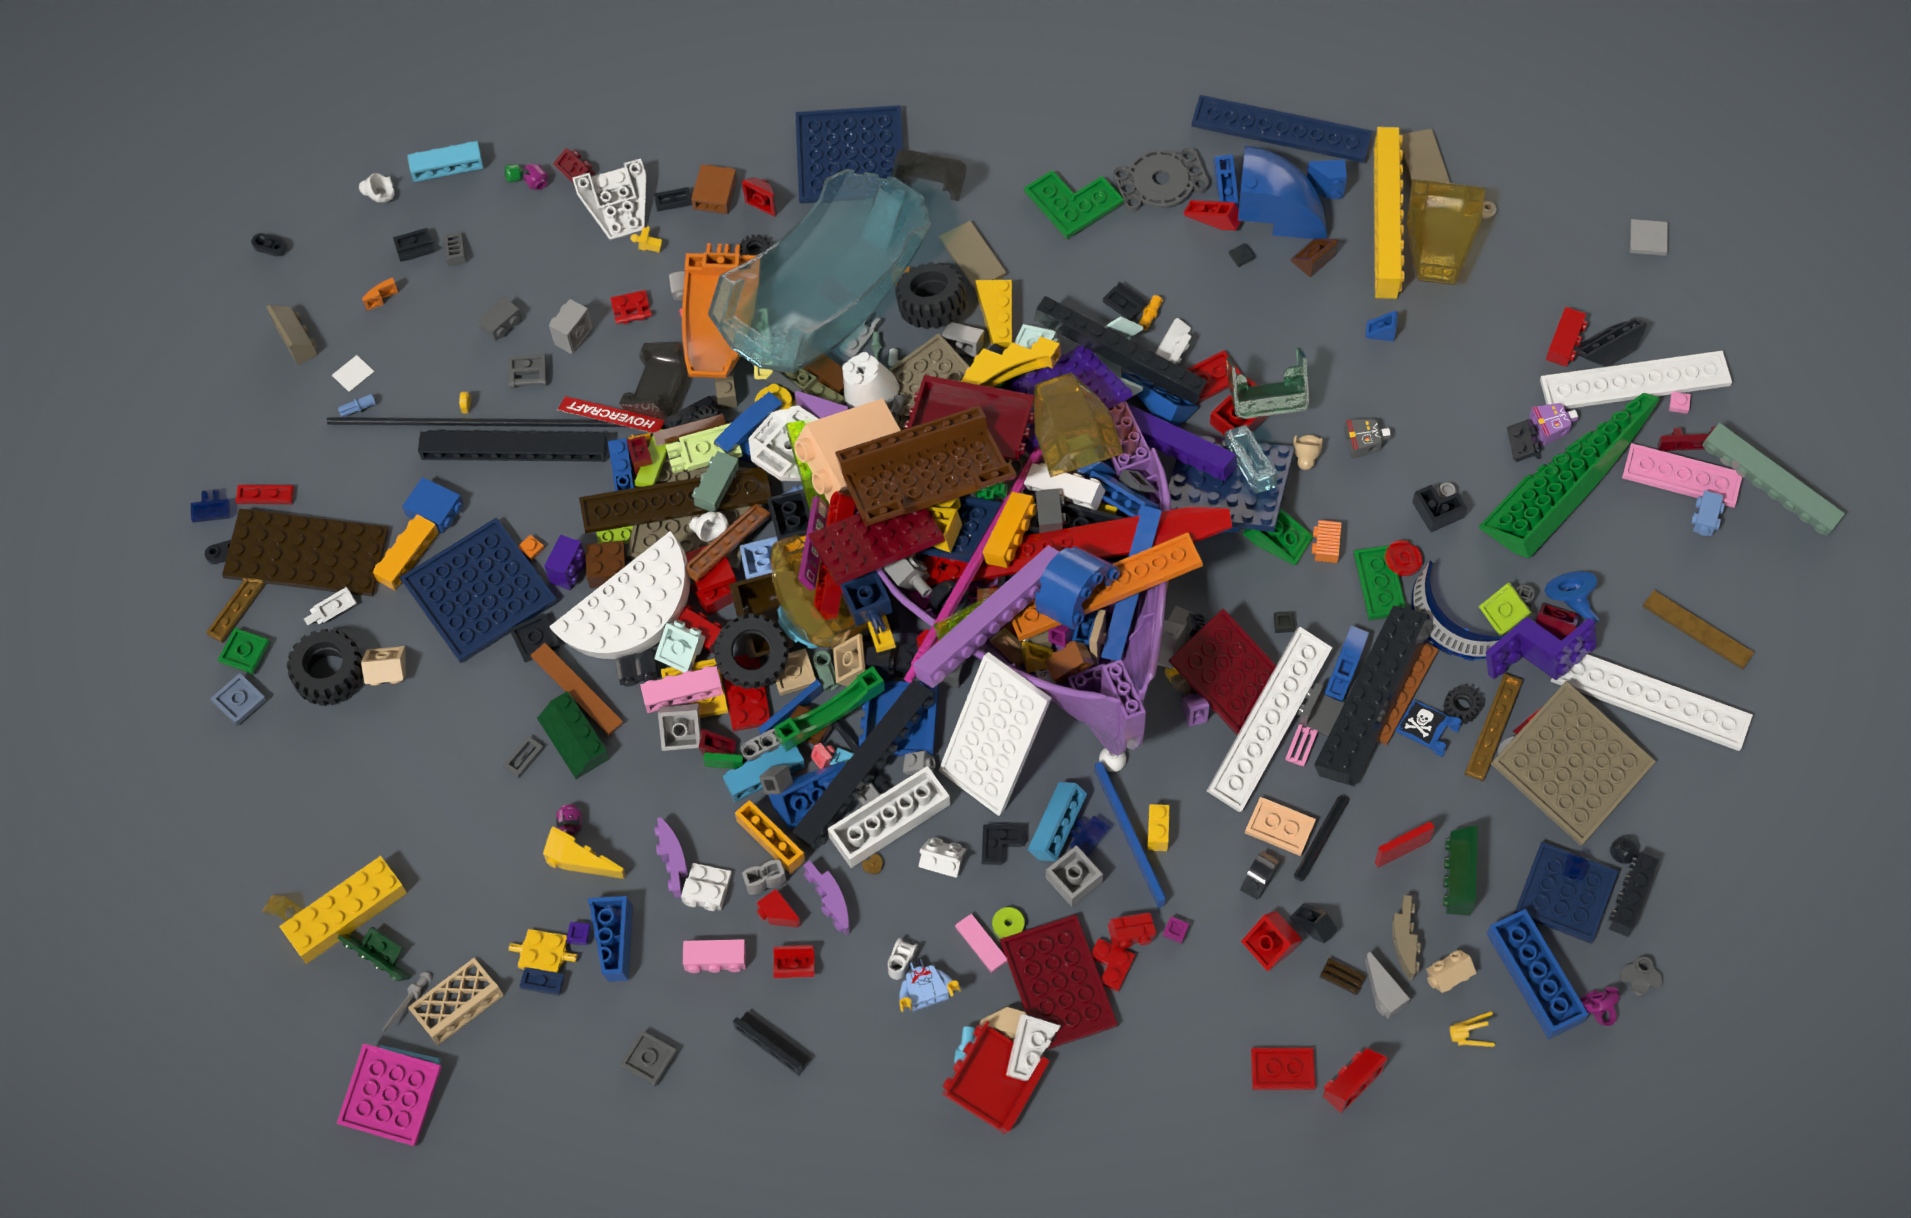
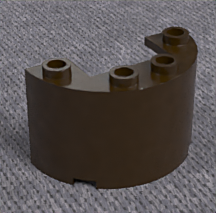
M772 572L729 584L736 615H748V613H754V615L761 614L768 619L774 620L780 626L777 610L785 599L783 593L779 594L778 587L781 586L779 575H775ZM754 633L743 635L749 659L770 653L769 645L762 636ZM784 633L788 640V647H794V641Z

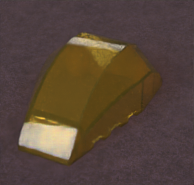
M1412 179L1406 227L1418 281L1448 285L1456 284L1479 232L1485 188Z
M1070 372L1034 385L1035 434L1050 478L1123 454L1109 409L1075 374Z
M797 535L775 542L771 549V570L777 598L787 618L807 641L818 647L832 648L868 628L867 622L856 626L844 601L842 592L837 618L826 621L814 607L816 587L810 591L798 580L805 542Z

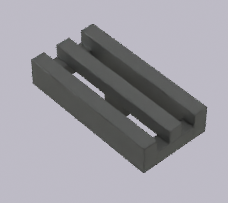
M527 736L503 764V767L520 778L544 748L541 744ZM531 743L532 745L527 749L526 752H524V753L522 754V756L520 757V759H519V760L516 762V764L512 767L511 765L514 763V761L520 756V754H521V753L526 749V747Z

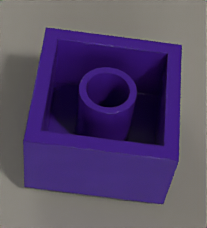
M560 534L544 565L550 584L570 591L573 585L577 584L579 573L586 566V556L581 541Z

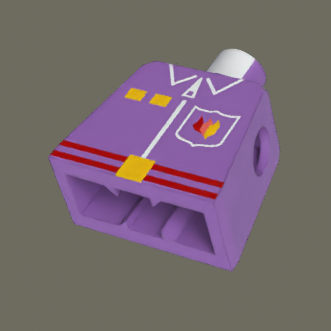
M1557 403L1532 407L1529 418L1532 424L1536 425L1539 432L1538 437L1544 446L1567 435L1572 426L1571 422L1577 421L1578 415L1575 410L1566 412L1563 405Z

